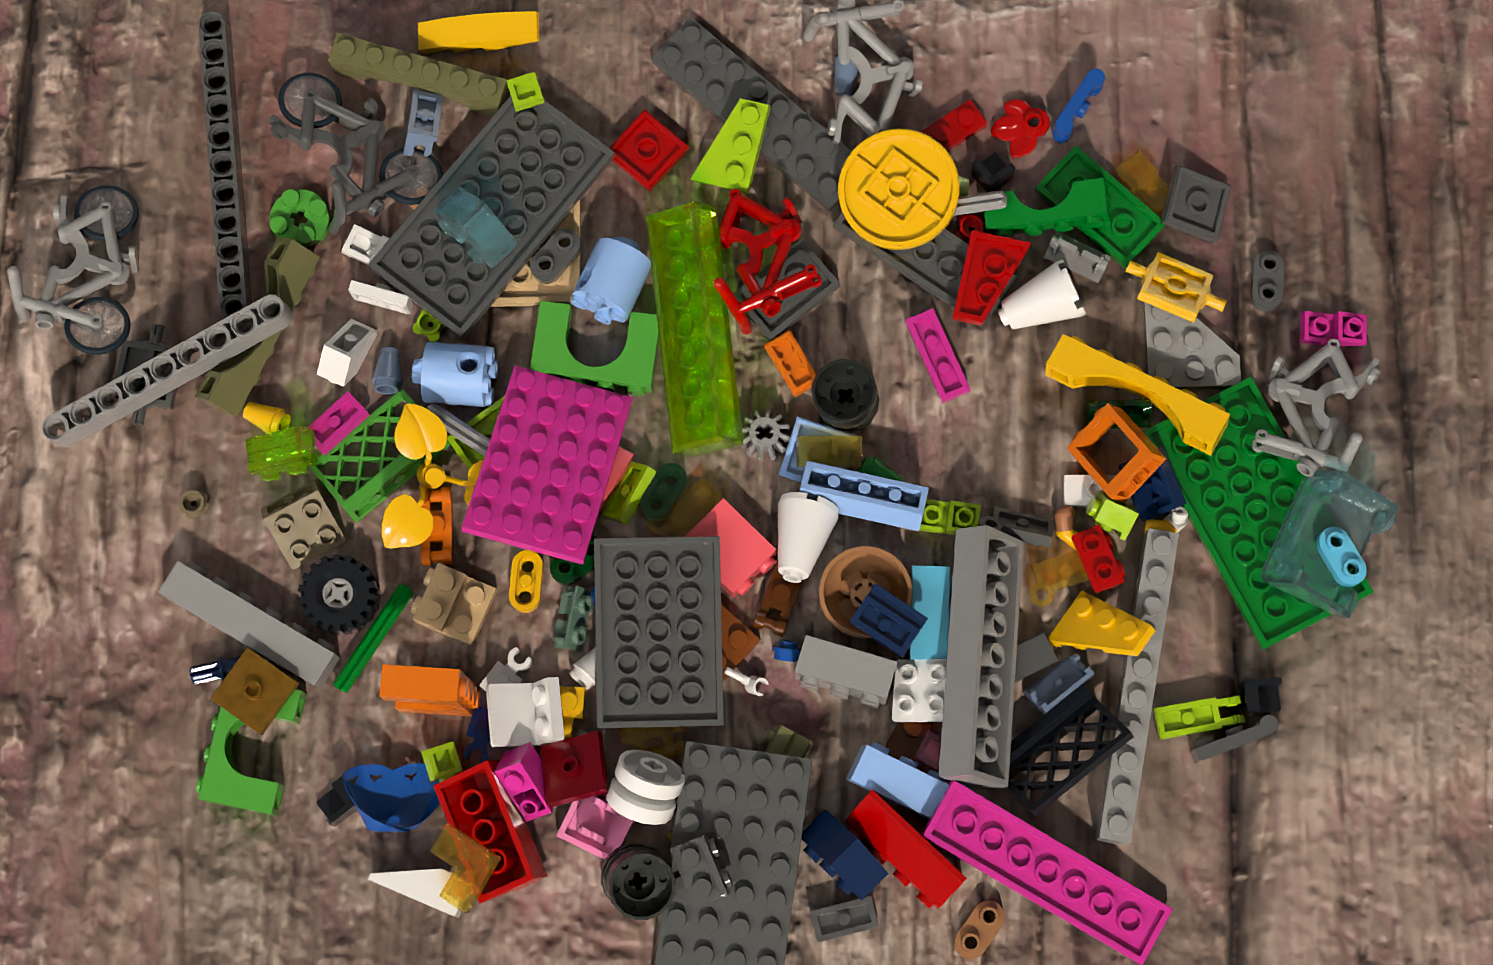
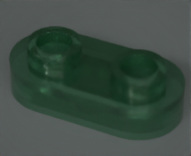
M667 463L656 472L641 498V511L646 518L659 521L665 519L670 514L686 487L687 475L680 465ZM674 479L676 484L668 485L666 480ZM658 503L661 505V508L654 510L650 506Z

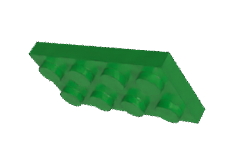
M1075 145L1036 186L1035 192L1054 207L1067 197L1073 182L1104 177L1108 185L1111 221L1103 222L1102 226L1088 228L1085 225L1076 227L1126 269L1130 260L1133 261L1166 225L1161 224V218Z

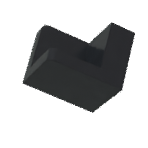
M994 152L982 162L979 159L974 161L971 174L986 192H994L1013 179L1015 166L1012 163L1006 166Z
M1282 678L1242 681L1239 684L1242 714L1252 715L1279 712L1281 705L1278 686L1282 684Z
M343 777L334 781L331 784L333 789L317 801V805L327 817L326 821L333 827H336L357 811L346 791Z

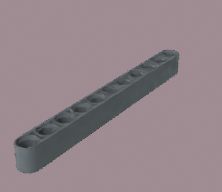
M208 11L199 19V38L219 309L222 316L226 318L230 316V312L234 307L243 306L245 308L252 304L232 32L221 13ZM221 25L218 31L209 32L213 26ZM216 53H223L220 59L211 60ZM225 80L222 87L213 88L216 82ZM227 108L224 115L215 116L219 109ZM230 136L225 144H218L221 137ZM232 164L229 171L220 173L223 165ZM234 192L230 200L222 201L224 194ZM236 220V224L232 229L224 230V226L228 221ZM238 249V253L234 258H226L229 250ZM240 277V282L236 287H228V283L232 278Z

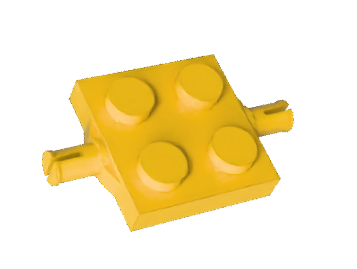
M1157 252L1154 261L1148 267L1130 260L1125 271L1142 278V288L1137 297L1138 300L1193 323L1199 310L1205 305L1222 312L1227 302L1225 299L1210 294V284L1214 275Z

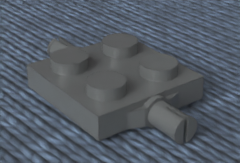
M152 323L148 341L134 342L126 340L122 344L115 379L172 348L161 343L165 326ZM173 366L165 369L163 377L171 374ZM142 381L137 386V392L144 389L146 381ZM177 388L134 411L131 424L144 426L147 409L157 407L173 410ZM119 395L115 396L112 400L118 401Z

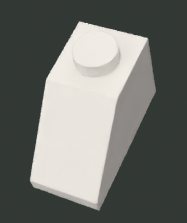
M350 319L324 344L317 375L344 387L358 373L378 331Z

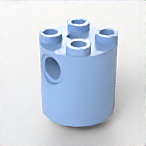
M625 237L600 238L597 240L575 286L570 301L571 304L577 308L587 309L595 313L594 318L601 323L610 325L612 320L624 323L629 318L630 312L652 268V262L646 255L640 252L639 244Z
M427 342L423 358L414 359L412 367V382L414 384H421L423 402L477 407L491 406L494 402V388H491V379H496L498 372V361H494L495 348L482 345Z

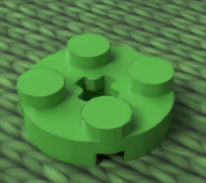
M289 189L283 192L282 196L272 206L269 217L270 228L276 237L293 239L305 248L322 242L329 232L328 227L331 223L328 207L322 198L316 193L304 189ZM300 213H304V217L308 219L307 222L295 226L293 218Z

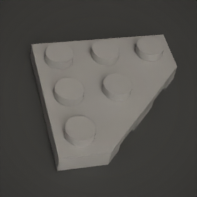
M1143 302L1146 370L1148 375L1152 377L1160 376L1166 379L1171 386L1179 390L1227 389L1241 382L1240 356L1197 317L1193 323Z

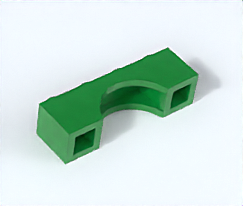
M1104 177L1073 182L1067 197L1060 204L1049 209L1037 210L1025 206L1018 200L1012 190L1004 192L1007 195V206L1005 208L984 211L985 226L988 234L1013 238V235L1025 233L1027 236H1037L1042 234L1044 230L1055 229L1057 232H1066L1072 230L1073 226L1080 225L1095 228L1102 226L1103 222L1111 221L1108 185Z

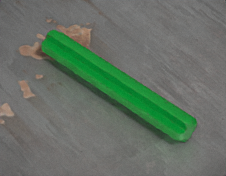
M401 583L396 587L333 681L334 687L344 693L350 690L413 596L414 592L409 587Z

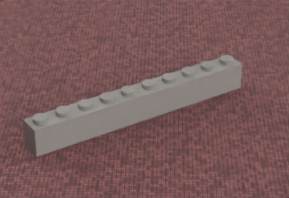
M1148 528L1143 536L1131 615L1150 624L1156 631L1138 656L1124 655L1115 717L1132 732L1134 737L1108 758L1095 841L1122 846L1131 844L1179 533ZM1113 730L1111 740L1121 733L1118 730Z

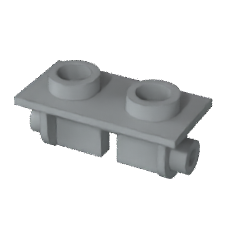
M1056 232L1050 241L1044 258L1054 263L1063 259L1066 264L1064 268L1099 283L1111 256L1061 232Z

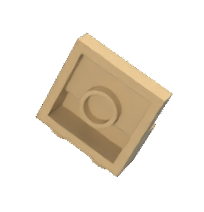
M438 563L435 569L429 568L423 584L427 588L423 597L417 596L411 608V613L415 614L413 620L417 624L473 646L497 593V589Z

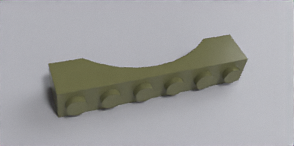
M338 32L328 57V61L335 73L360 80L388 81L415 87L434 94L443 95V97L475 112L494 116L510 97L507 79Z
M277 237L264 262L266 275L265 296L276 295L293 310L294 306L300 302L303 296V289L308 279L314 275L316 264L320 257L293 239ZM280 307L274 308L270 313V317L277 316L280 312ZM286 328L208 370L194 397L224 414L237 417L247 405V397L252 387L260 380L261 370L266 360L273 354L275 343L280 333Z

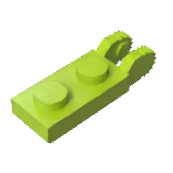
M1240 696L1222 699L1214 697L1152 709L1158 739L1164 740L1221 730L1222 727L1245 723L1244 715H1233L1221 719L1218 709L1237 706L1241 703Z

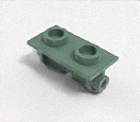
M577 585L576 587L566 586V590L562 591L558 613L568 615L567 620H556L552 640L555 641V648H569L581 653L582 644L585 642L587 635L586 624L588 614L593 606L591 591Z

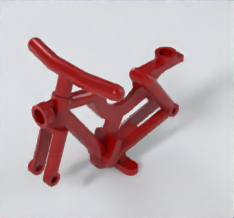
M733 189L729 193L730 199L719 228L709 225L699 213L694 216L697 223L693 226L703 239L710 236L724 250L729 249L734 241L741 242L750 249V259L747 263L739 264L737 272L749 290L751 297L739 302L722 277L715 278L713 282L715 289L729 308L741 332L748 335L752 332V325L746 312L760 308L766 316L773 317L781 309V303L778 300L782 301L811 287L817 288L822 285L823 280L817 274L818 270L815 265L810 264L804 270L778 281L792 242L797 241L802 234V227L800 225L802 220L789 198L785 197L782 200L785 210L778 215L744 195L739 189ZM743 212L769 227V231L755 236L747 230L739 229L738 225ZM776 244L775 255L764 285L761 288L755 276L760 272L763 260L762 249Z

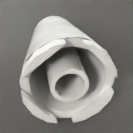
M1063 259L1050 265L1001 301L1002 308L998 309V313L1004 326L1010 324L1012 329H1018L1086 315L1083 307L1077 308L1083 304L1071 275L1068 274L1066 268L1061 270V268L1066 267Z
M804 492L785 493L778 502V572L783 575V579L793 583H799L801 580L809 577L838 520L839 508L833 502L818 496L817 501L807 499L808 493Z

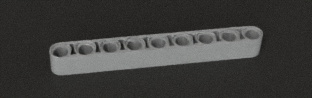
M276 295L264 296L49 415L42 424L43 435L61 447L67 448L75 445L290 325L293 319L291 308ZM280 307L279 314L275 317H270L272 310ZM254 322L251 330L243 332L247 323ZM226 336L225 344L217 347L218 340ZM200 351L198 359L190 362L192 354ZM173 366L171 374L163 377L165 369ZM142 381H146L144 389L137 392V386ZM119 395L117 404L110 407L111 400ZM92 410L91 417L87 421H83L84 415ZM65 425L64 432L57 436L58 429Z

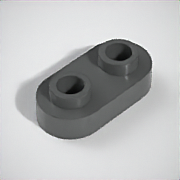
M570 229L556 231L533 257L530 268L533 277L538 282L543 284L555 282L576 259L581 251V242L577 233ZM564 239L571 241L567 247H561L560 242ZM544 262L551 264L547 270H542L540 266Z
M1266 250L1259 253L1252 264L1250 299L1253 306L1259 311L1270 312L1279 306L1283 298L1284 260L1277 252ZM1271 261L1274 264V268H1266L1264 262ZM1264 290H1269V291H1271L1272 294H1273V297H1272V298H1266V297L1263 295V291H1264Z

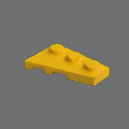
M1081 590L1048 638L1052 646L1055 647L1069 645L1081 650L1094 648L1102 649L1106 653L1138 656L1156 630L1150 624Z

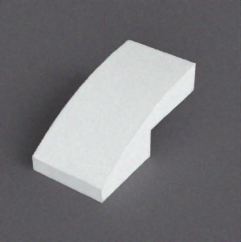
M354 224L341 253L368 265L390 238L384 235L380 237Z

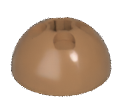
M872 546L854 547L837 555L825 568L819 585L820 604L826 618L836 629L848 636L872 639V637L849 622L861 605L860 602H863L874 584H877L911 606L912 584L904 565L891 553Z

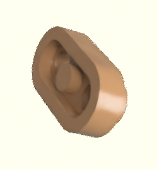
M990 900L979 903L965 921L954 939L955 950L961 957L970 960L980 957L996 936L1005 920L1004 910L998 903ZM987 910L992 911L995 915V919L991 923H987L983 919V913ZM967 937L976 939L977 945L974 949H968L965 946Z

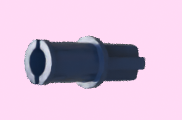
M241 656L227 659L218 657V661L191 666L189 671L193 684L218 679L223 681Z

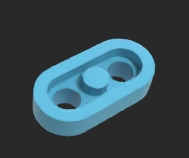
M1329 527L1322 531L1316 539V548L1336 582L1345 587H1352L1363 581L1367 572L1366 564L1348 534L1339 527ZM1331 537L1338 539V547H1334L1331 544ZM1348 564H1351L1355 567V574H1350L1348 572Z

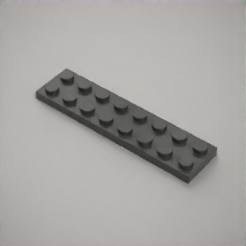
M690 17L651 58L652 64L724 124L740 98L770 105L771 109L759 154L830 212L839 202L838 182L840 173L852 151L842 142L838 144L832 143L833 136L827 135V130Z

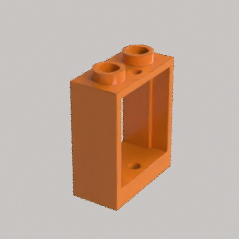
M1109 403L1096 411L1091 422L1075 434L1073 441L1067 447L1069 452L1109 498L1122 503H1126L1167 459L1123 409ZM1116 423L1139 451L1110 480L1088 455V452Z

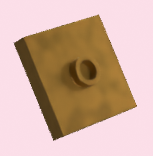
M247 647L210 699L254 731L263 735L296 690L299 683Z

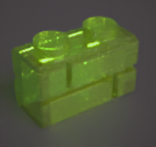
M295 426L245 440L246 451L249 455L247 458L248 470L251 475L259 476L263 481L280 479V474L286 472L290 475L303 474L307 472L306 467L314 466L318 463L317 452L314 448L316 446L314 431L303 426Z

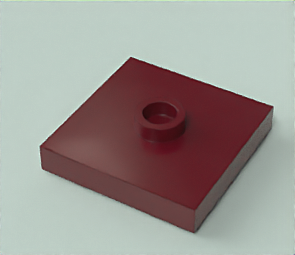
M599 731L540 746L547 806L552 808L608 793L603 737Z

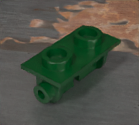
M1144 397L1129 400H1094L1086 402L1088 423L1091 422L1097 410L1109 403L1123 409L1138 427H1151L1149 413L1152 410L1151 400H1146ZM1115 423L1110 429H1120V428H1119L1118 425Z

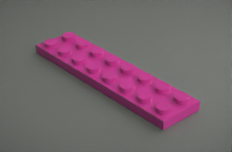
M955 780L949 783L921 834L926 840L1139 965L1144 964L1173 910Z

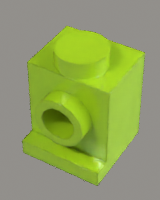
M1101 490L1097 497H1093L1090 500L1086 509V514L1093 517L1096 526L1100 524L1101 528L1107 532H1111L1113 529L1118 537L1124 541L1139 515L1134 505L1111 499Z

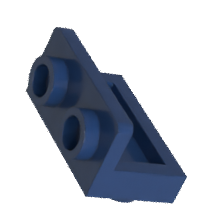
M1159 447L1160 452L1167 458L1163 447ZM1168 459L1131 496L1143 522L1187 504ZM1129 461L1120 464V465L1118 466V467H1119V470L1121 471V469H1122Z

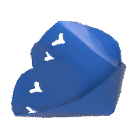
M410 763L394 770L379 764L359 765L350 768L342 776L347 793L367 829L371 831L410 832V830L417 829L440 803L433 786L440 782L437 780L430 783L427 777L426 766L422 763ZM414 773H417L413 777L412 781L409 778L405 777L406 774L413 775ZM369 774L373 776L381 775V778L373 782ZM355 776H358L354 785L348 781V779H354Z

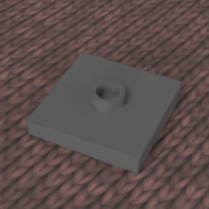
M1181 165L1175 166L1160 223L1208 242H1217L1231 185Z

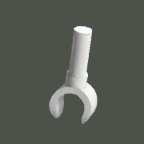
M728 666L724 670V674L744 684L746 691L750 694L763 696L762 693L756 691L757 682L769 684L765 678L754 675L749 677Z

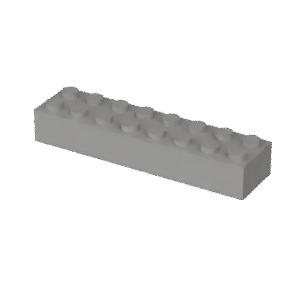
M988 525L956 529L939 758V777L951 781L955 780L960 784L975 789L1008 787L1024 541Z

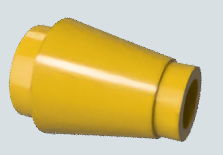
M249 402L243 410V418L271 437L283 436L290 426L291 417L283 408Z

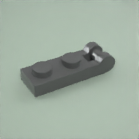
M1265 715L1255 723L1254 727L1245 730L1243 725H1239L1226 730L1227 737L1215 741L1214 736H1210L1195 742L1197 748L1190 752L1194 764L1271 735L1278 729V720L1273 715Z

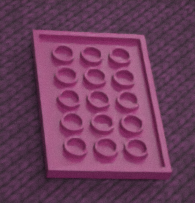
M515 365L466 512L462 532L583 565L633 397Z

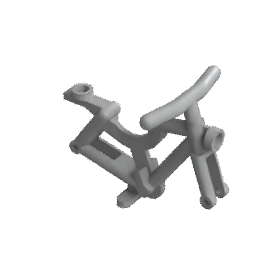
M838 0L836 11L833 13H816L804 31V40L811 42L814 40L820 27L836 25L839 63L847 65L849 62H852L860 73L858 90L852 96L842 95L838 99L836 117H830L827 135L833 136L832 143L838 144L840 142L842 123L846 115L869 136L888 130L902 90L908 91V96L914 97L922 89L923 80L915 79L912 83L905 82L914 75V63L909 58H899L861 22L897 16L905 7L904 2L901 0L864 7H855L856 0ZM849 27L889 65L871 69L868 60L862 53L850 46ZM891 80L878 119L875 121L859 105L869 96L873 84Z
M1330 339L1325 346L1291 372L1283 368L1285 359L1279 356L1272 367L1268 379L1270 383L1268 395L1271 399L1280 403L1298 442L1268 434L1267 431L1261 429L1255 434L1252 449L1255 452L1263 451L1294 461L1300 460L1297 464V469L1307 477L1313 476L1319 466L1334 468L1332 485L1338 489L1343 487L1347 472L1363 437L1360 433L1354 432L1351 434L1340 457L1327 454V450L1339 427V420L1336 417L1329 418L1325 414V401L1331 395L1342 393L1347 399H1353L1365 383L1373 385L1380 375L1381 369L1378 368L1380 360L1374 358L1362 374L1354 377L1342 353L1340 342L1337 339ZM1327 363L1329 364L1336 378L1335 380L1325 383L1317 391L1301 387L1302 385L1300 384ZM1296 402L1311 405L1312 418L1316 428L1321 432L1316 446H1314L1294 405Z

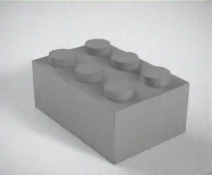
M805 635L795 669V680L800 681L801 687L818 691V687L830 690V695L848 700L850 695L860 698V704L878 708L879 704L886 705L897 661Z

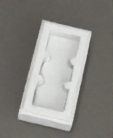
M351 280L348 289L354 300L404 314H411L414 305L407 295L393 292V288L380 283L371 286Z
M1064 475L1063 506L1087 507L1093 497H1097L1100 490H1103L1090 475ZM1116 475L1107 476L1110 480H1112Z

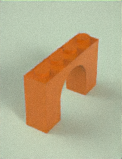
M382 664L379 697L383 700L395 701V709L399 712L474 717V709L480 708L481 691L477 690V686L460 669Z

